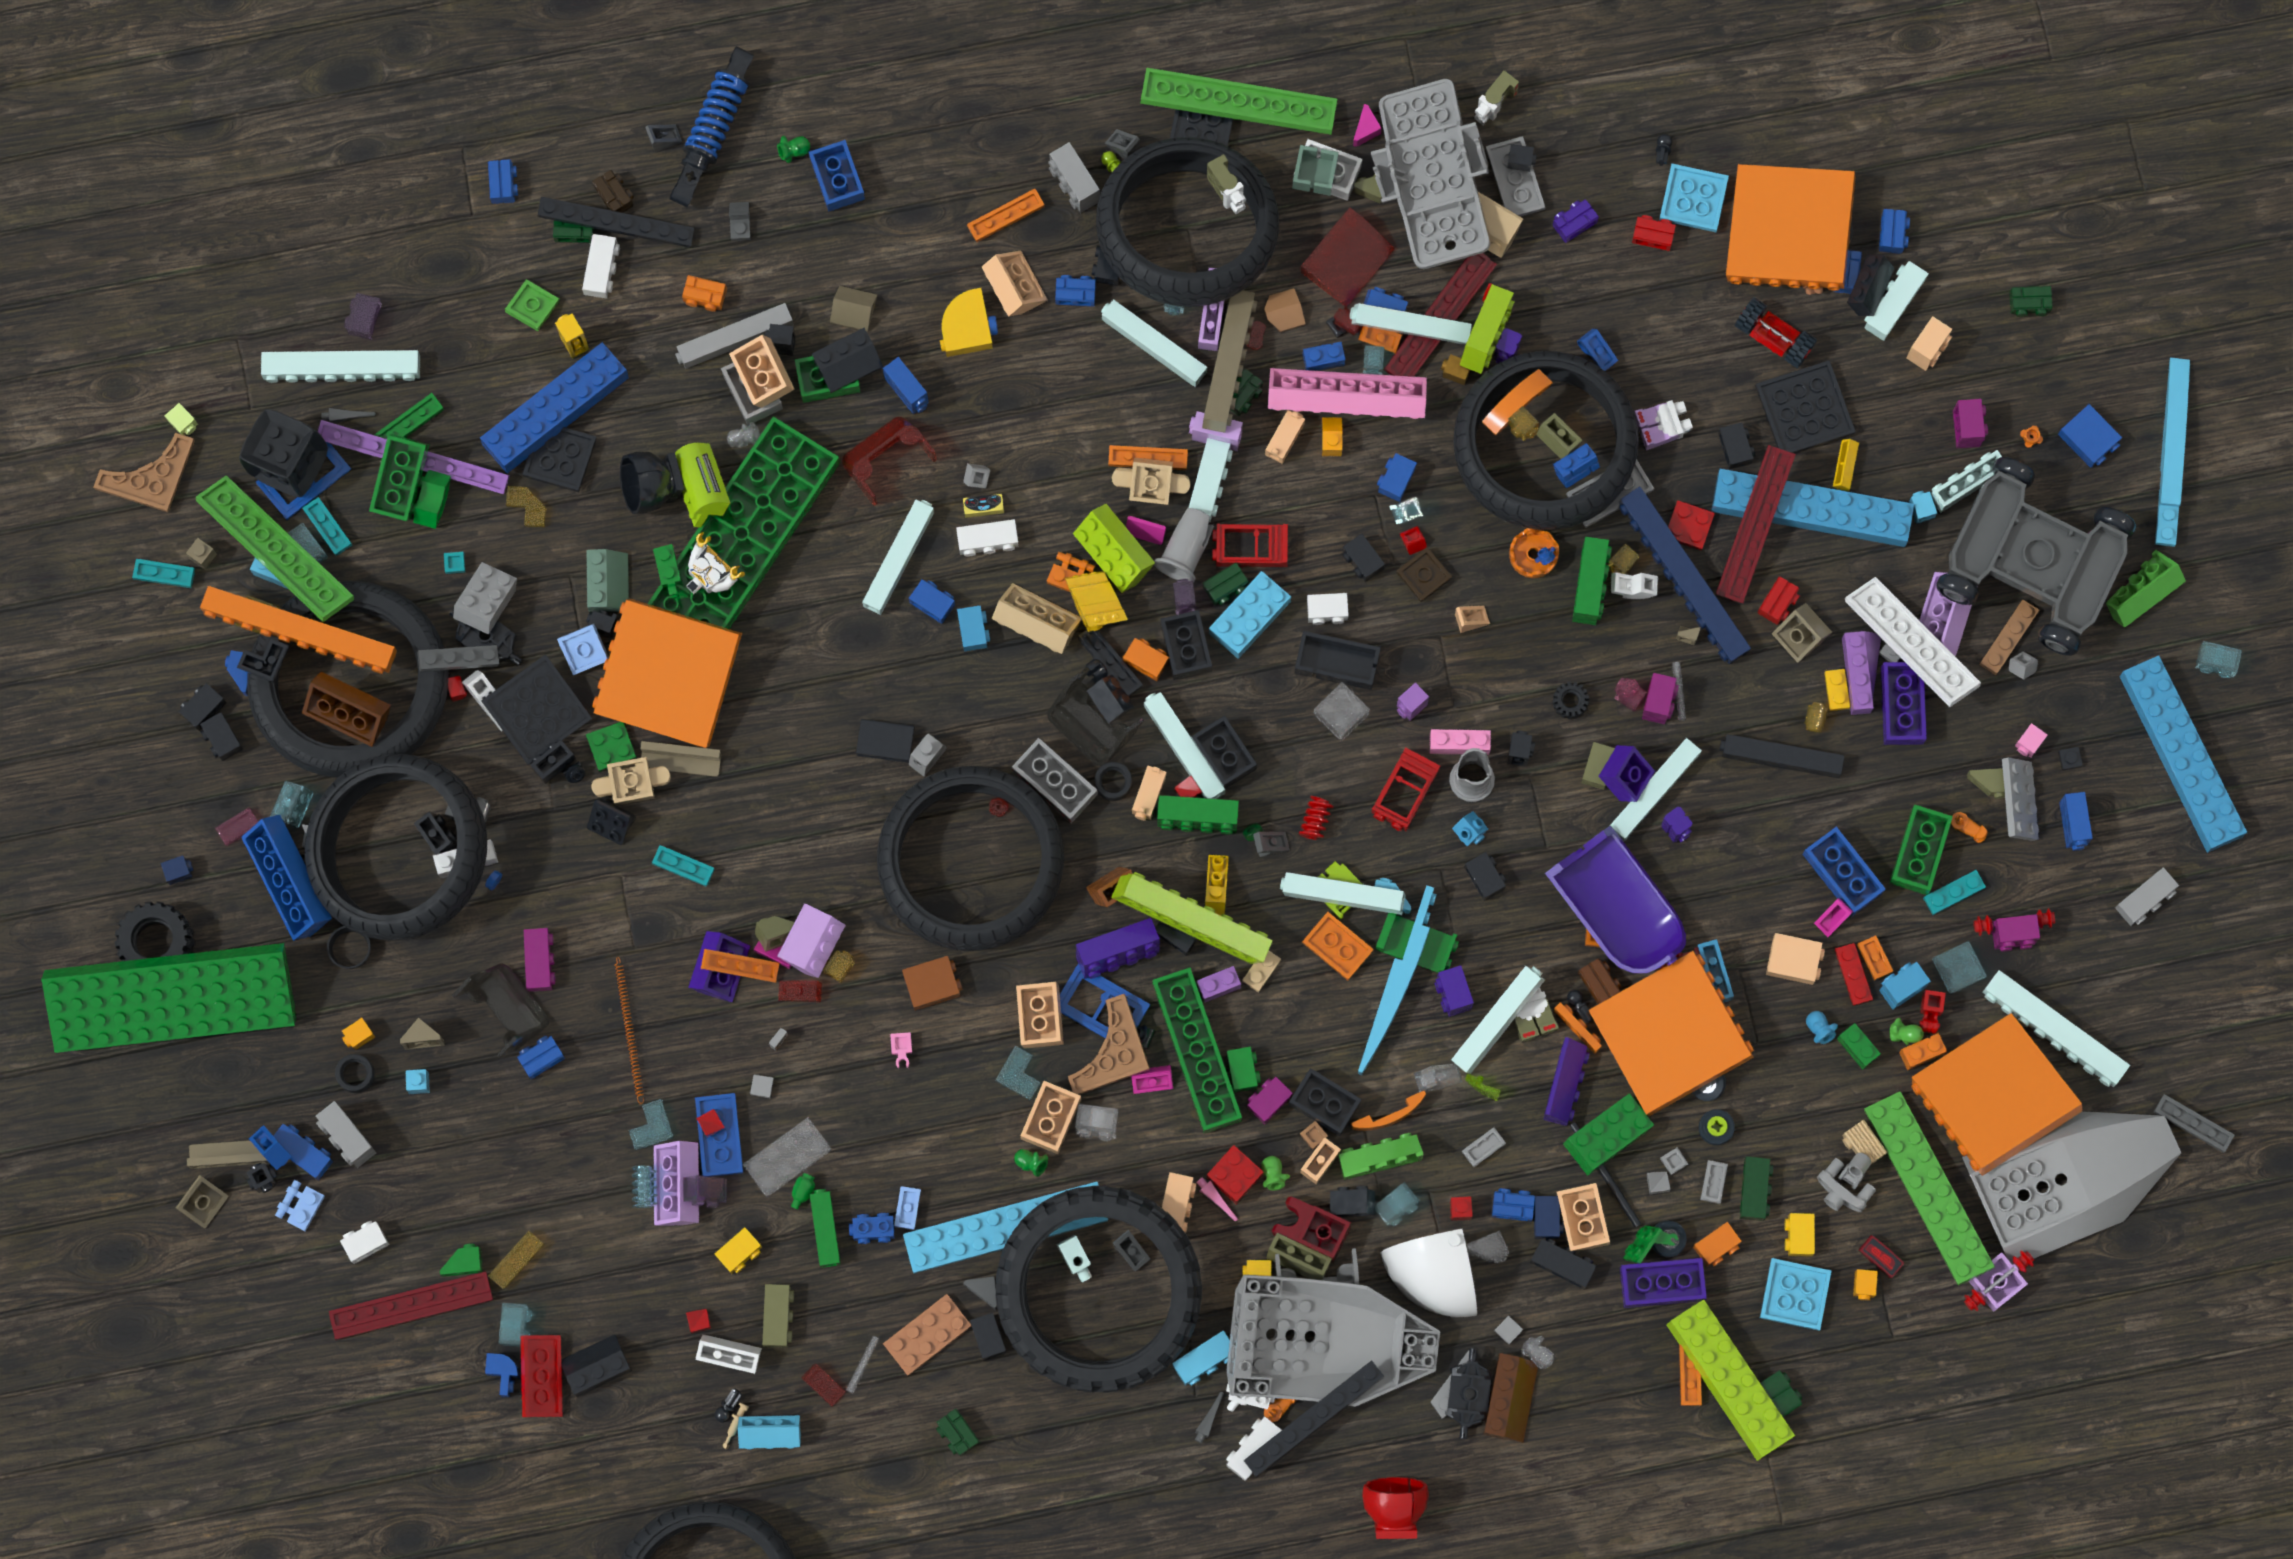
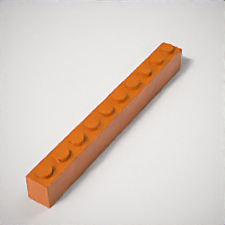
M208 586L200 606L204 615L209 618L215 619L219 617L227 624L234 625V623H237L248 631L256 629L264 636L271 637V635L279 637L278 640L290 643L292 641L303 649L311 647L316 649V652L319 654L327 655L329 653L335 655L334 658L345 662L347 659L353 661V664L358 667L364 668L366 665L372 667V671L383 674V671L390 672L397 653L394 646Z

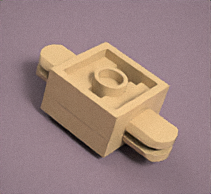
M1134 458L1133 469L1119 467L1114 470L1112 475V482L1115 486L1130 488L1129 500L1168 505L1170 493L1184 494L1190 488L1189 477L1183 474L1172 473L1173 462Z
M646 757L607 764L609 776L596 778L592 783V791L598 797L613 795L616 806L655 799L653 787L668 784L671 774L664 766L649 768Z

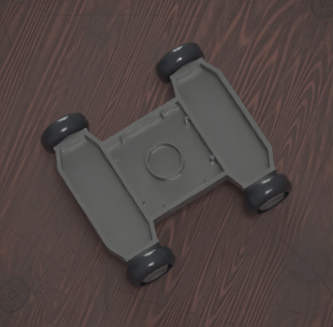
M2000 457L1995 460L1992 467V472L1995 476L1986 481L1981 487L1949 553V572L1939 577L1936 588L1942 596L1950 601L1961 605H1972L1979 596L1977 586L1987 575H1990L2051 605V621L2040 628L2038 640L2043 646L2053 652L2065 656L2075 655L2081 645L2078 637L2096 621L2127 555V539L2133 536L2136 530V523L2129 515L2111 507H2101L2094 515L2093 521L2096 527L2087 534L2025 503V489L2033 484L2035 473L2028 465L2010 457Z

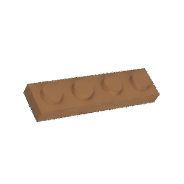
M2022 600L1979 665L1997 675L2039 609Z

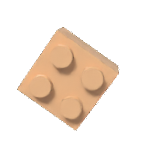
M1932 316L1911 347L1907 359L1925 371L1929 366L1933 368L1940 354L1945 351L1950 343L1952 328Z

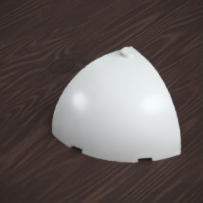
M1462 1229L1410 1240L1389 1247L1380 1253L1389 1277L1399 1291L1416 1305L1435 1314L1450 1317L1477 1315L1474 1283Z

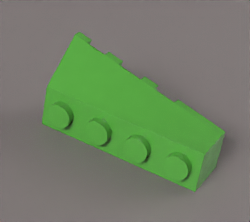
M2157 550L2152 553L2153 557L2150 561H2145L2141 565L2142 569L2136 575L2133 574L2129 578V583L2126 586H2121L2106 602L2113 620L2123 627L2131 624L2135 619L2186 582L2179 565Z
M1406 1133L1400 1135V1139L1392 1141V1138H1386L1380 1141L1381 1144L1373 1145L1372 1143L1361 1145V1149L1353 1150V1148L1341 1150L1342 1153L1338 1154V1159L1344 1180L1422 1161L1423 1151L1417 1135Z

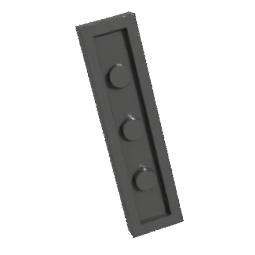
M497 645L418 650L417 652L420 672L494 667L499 665Z
M2165 1094L2153 1112L2159 1116H2165L2167 1121L2225 1153L2234 1137V1134Z

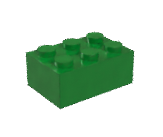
M812 356L795 359L803 403L860 393L858 380L830 393Z

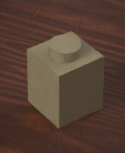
M199 538L195 540L186 552L190 560L205 570L217 555L212 547Z

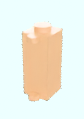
M1287 410L1265 450L1266 456L1283 464L1305 424L1302 414Z
M1147 766L1132 808V814H1135L1137 819L1146 821V819L1151 820L1166 779V772L1160 768Z

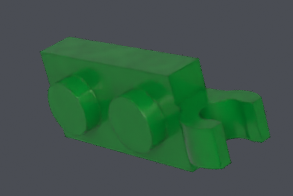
M672 544L654 548L653 551L662 587L668 586L671 599L677 598L679 593L676 584L682 583L674 547Z

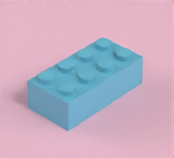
M1261 571L1210 626L1209 634L1239 659L1291 602V596Z

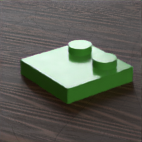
M526 279L505 308V312L539 331L559 303V298Z

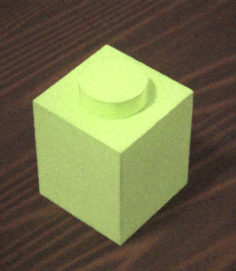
M180 403L165 415L167 421L184 436L193 433L198 425L196 420Z

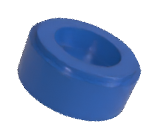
M988 316L990 335H997L996 316Z
M497 870L493 871L488 877L485 887L491 891L494 890L503 874Z

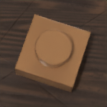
M1316 1121L1300 1133V1136L1312 1150L1324 1138H1328V1135Z

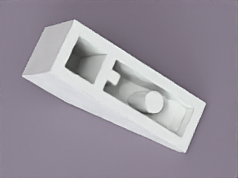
M477 670L462 681V683L500 731H503L481 702L482 699L494 692L495 689L485 675Z

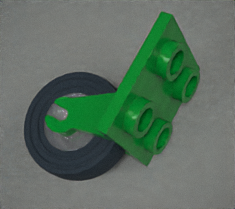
M1669 1220L1659 1222L1654 1227L1645 1225L1638 1230L1637 1238L1633 1244L1626 1248L1623 1259L1641 1264L1651 1247L1661 1256H1676L1682 1252L1686 1245V1232L1680 1224Z

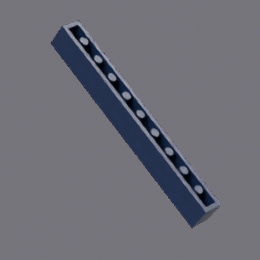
M1639 486L1622 497L1619 501L1620 511L1624 516L1628 515L1633 530L1635 532L1639 531L1642 536V543L1653 552L1652 557L1654 561L1662 565L1665 577L1673 581L1676 593L1680 597H1684L1686 600L1685 606L1689 612H1694L1697 616L1696 622L1701 629L1705 628L1709 634L1707 638L1713 646L1716 644L1720 650L1718 654L1721 659L1731 664L1749 652L1750 646L1642 488Z

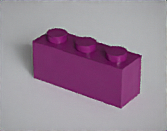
M548 928L524 929L526 989L528 992L552 990V985L556 983L555 972H551V965L555 964L554 953H551L550 945H554L553 933H550Z

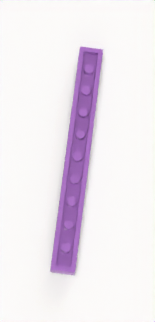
M321 420L318 432L325 442L379 458L383 457L387 439ZM429 451L423 470L426 472L432 470L450 475L453 480L501 494L505 493L510 476Z

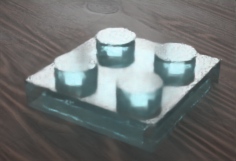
M1969 941L1932 959L1950 994L1987 977Z

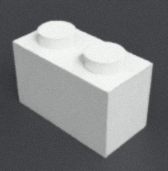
M1347 593L1307 595L1308 623L1313 622V625H1322L1330 621L1333 624H1342L1344 621H1348Z
M376 1221L364 1223L361 1226L362 1229L357 1232L350 1231L343 1236L344 1239L340 1240L353 1264L390 1245Z

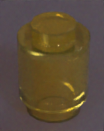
M1813 702L1812 705H1808L1804 723L1806 730L1821 732V729L1824 728L1828 710L1824 708V704Z

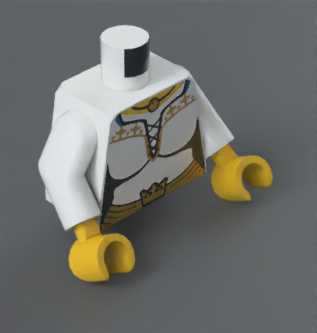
M704 532L696 537L697 543L691 552L688 564L689 574L694 579L686 587L693 594L701 587L708 593L728 590L737 581V578L743 577L745 573L740 572L738 574L737 569L740 566L731 568L708 545L705 547L704 544L710 542L711 537H707L704 541L702 539Z

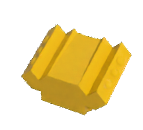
M1104 571L1084 573L1065 578L1075 607L1088 632L1097 631L1108 623L1128 620Z

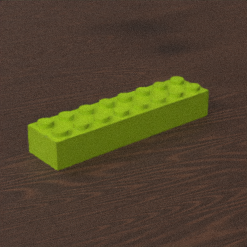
M1134 872V874L1120 876L1111 897L1112 899L1249 964L1264 963L1272 940L1267 938V934L1261 931H1251L1250 926L1244 923L1237 924L1232 921L1233 918L1224 914L1220 916L1211 907L1204 906L1203 908L1197 905L1198 902L1192 898L1187 897V899H1184L1175 890H1165L1162 888L1163 885L1156 881L1149 882L1144 880L1145 876Z
M1704 1299L1667 1324V1327L1679 1345L1681 1344L1685 1354L1693 1362L1695 1369L1699 1371L1701 1378L1757 1461L1795 1436Z

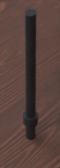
M1577 1122L1570 1125L1574 1133L1581 1129ZM1603 1164L1597 1170L1633 1226H1639L1641 1224L1640 1220Z

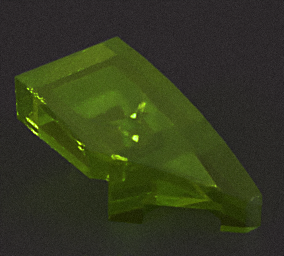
M1466 1075L1465 1081L1471 1087L1491 1099L1498 1100L1501 1090L1483 1085V1076Z

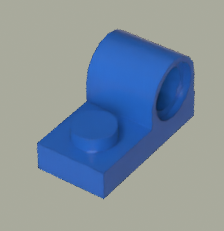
M1591 329L1577 340L1581 350L1586 355H1589L1594 363L1604 371L1618 361L1597 329Z

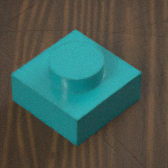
M464 552L444 553L446 574L465 572Z

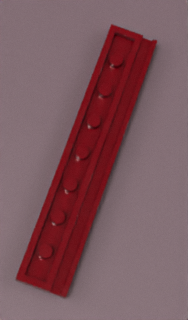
M1484 253L1465 258L1424 315L1455 321L1497 264L1491 261ZM1408 335L1383 370L1391 376L1414 377L1441 340Z
M1768 445L1716 591L1717 595L1740 603L1744 602L1796 454Z
M482 1272L329 1311L334 1338L335 1340H340L494 1300L487 1272Z

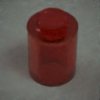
M1346 307L1343 309L1339 308L1333 317L1336 319L1335 324L1355 336L1362 326L1351 324V310Z

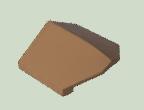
M1294 288L1269 295L1264 310L1268 321L1280 333L1306 325L1301 304Z

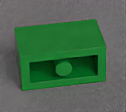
M1855 1023L1837 1038L1862 1070L1881 1054Z
M1251 1047L1228 1050L1227 1058L1233 1092L1257 1089V1083H1261L1259 1071H1255L1254 1064L1257 1063L1256 1052H1251Z

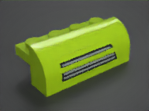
M690 443L681 447L675 452L684 486V491L682 492L684 502L687 505L693 526L702 527L708 515L723 516L730 504V500L710 444Z

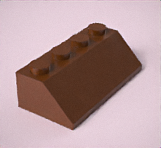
M320 672L310 683L302 714L373 747L387 721L391 705L326 673Z
M1499 1354L1483 1435L1520 1443L1524 1442L1539 1363L1518 1356Z

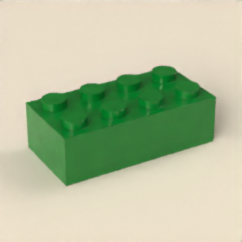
M393 434L388 435L369 509L370 512L404 521L411 520L412 507L416 502L430 444Z
M1585 537L1572 622L1596 625L1597 619L1601 620L1604 603H1600V601L1604 600L1606 584H1603V582H1606L1608 577L1609 565H1606V563H1609L1612 549L1611 546H1608L1609 540Z
M1159 795L1157 827L1168 831L1173 830V828H1181V831L1192 832L1193 829H1199L1203 833H1213L1214 830L1221 831V834H1233V832H1237L1239 801Z
M1914 804L1889 884L1924 895L1929 894L1953 816Z
M1629 1093L1570 1136L1563 1145L1586 1175L1589 1176L1646 1134L1654 1124Z

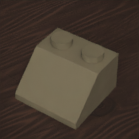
M1805 603L1795 609L1772 635L1798 663L1818 647L1832 631Z

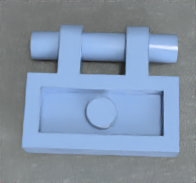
M294 1180L291 1187L288 1186L284 1200L278 1204L277 1208L279 1209L275 1216L282 1219L285 1212L290 1214L287 1222L306 1232L325 1196L307 1186L303 1193L299 1192L298 1189L301 1183ZM295 1196L299 1200L295 1208L292 1209L289 1205Z

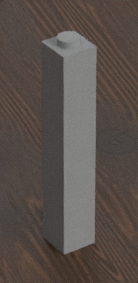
M783 303L678 345V353L675 355L679 365L683 363L685 369L737 349L761 335L765 336V332L769 330L770 324L794 326L793 320L786 304Z

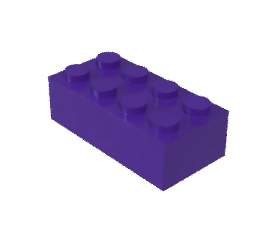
M1884 662L1881 667L1884 745L1924 744L1926 741L1924 681L1906 662Z
M1149 918L1076 944V959L1084 979H1093L1100 976L1103 972H1113L1125 964L1133 965L1139 959L1145 957L1149 959L1159 953L1160 939L1152 919Z
M1702 1258L1621 1265L1620 1267L1624 1308L1700 1302L1707 1298Z

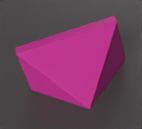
M1838 898L1814 924L1829 937L1853 911Z

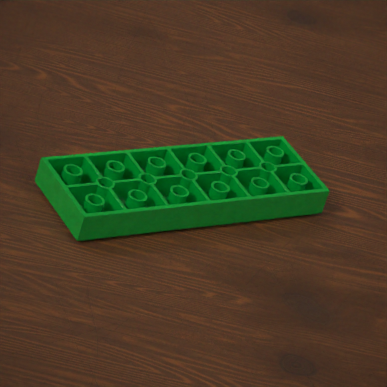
M773 416L725 487L730 504L723 516L708 515L702 527L697 529L678 557L677 564L682 583L676 584L679 597L671 599L668 586L662 587L660 584L648 604L730 629L839 466V457ZM704 532L702 535L704 541L707 537H711V541L704 544L705 547L708 545L731 568L740 566L737 569L738 574L740 572L745 573L743 577L737 578V581L728 590L708 593L701 587L693 594L686 587L694 579L689 574L688 564L691 552L697 543L696 537Z
M284 943L44 970L41 979L55 1053L295 1026L296 1011Z

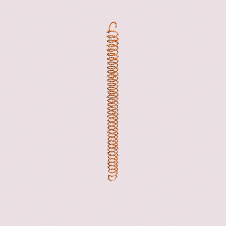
M629 1009V1010H623V1012H622V1014H625V1015L631 1014V1013H627V1014L624 1013V1012H626V1011H630V1009ZM639 1079V1080L634 1081V1084H636V1085L642 1084V1083H635V1082L640 1081V1080H642V1079Z

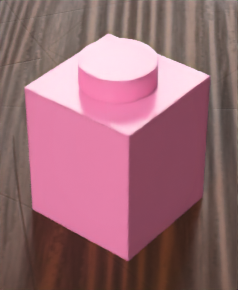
M2031 723L2015 746L2023 756L2032 757L2047 737V734Z

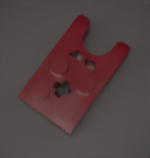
M1287 1197L1285 1202L1287 1208L1293 1211L1299 1219L1295 1225L1289 1227L1281 1224L1274 1225L1271 1230L1272 1234L1276 1236L1279 1233L1331 1258V1263L1334 1264L1351 1229V1222L1297 1198ZM1327 1232L1328 1237L1322 1238L1319 1234Z

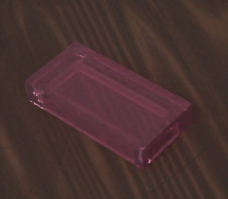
M247 808L215 829L227 846L242 837L258 821L251 809Z

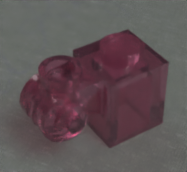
M1623 677L1619 680L1614 690L1616 692L1615 699L1633 712L1647 693L1638 685L1636 680Z

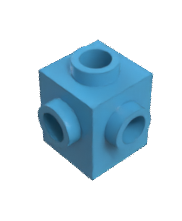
M1474 811L1464 816L1452 828L1466 846L1472 843L1476 845L1485 838L1483 834L1488 830L1483 820Z

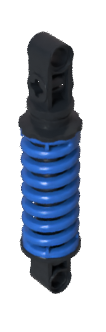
M736 46L731 54L726 70L717 69L715 71L716 80L711 83L712 89L707 92V99L703 101L704 108L700 109V117L695 120L696 126L691 129L692 135L687 138L685 145L682 147L683 152L686 153L685 158L681 162L684 167L669 200L687 208L694 195V190L701 174L707 173L708 164H716L718 157L716 151L722 148V145L717 141L725 140L726 136L722 131L728 132L730 129L726 122L732 123L734 120L733 116L729 113H737L738 109L733 104H741L742 100L738 94L744 95L750 86V83L743 77L754 54ZM688 175L691 176V178H690L691 181H690V182L687 181V180H688V177H687Z

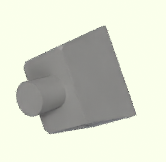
M927 734L911 753L909 766L925 777L946 751L947 747L932 735Z

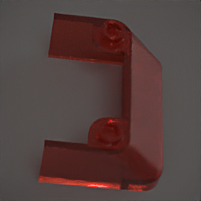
M895 417L848 451L842 459L846 471L874 506L877 504L876 496L864 481L873 472L870 461L899 440L906 445H914L918 442L933 462L937 460L934 449L920 431L903 417Z

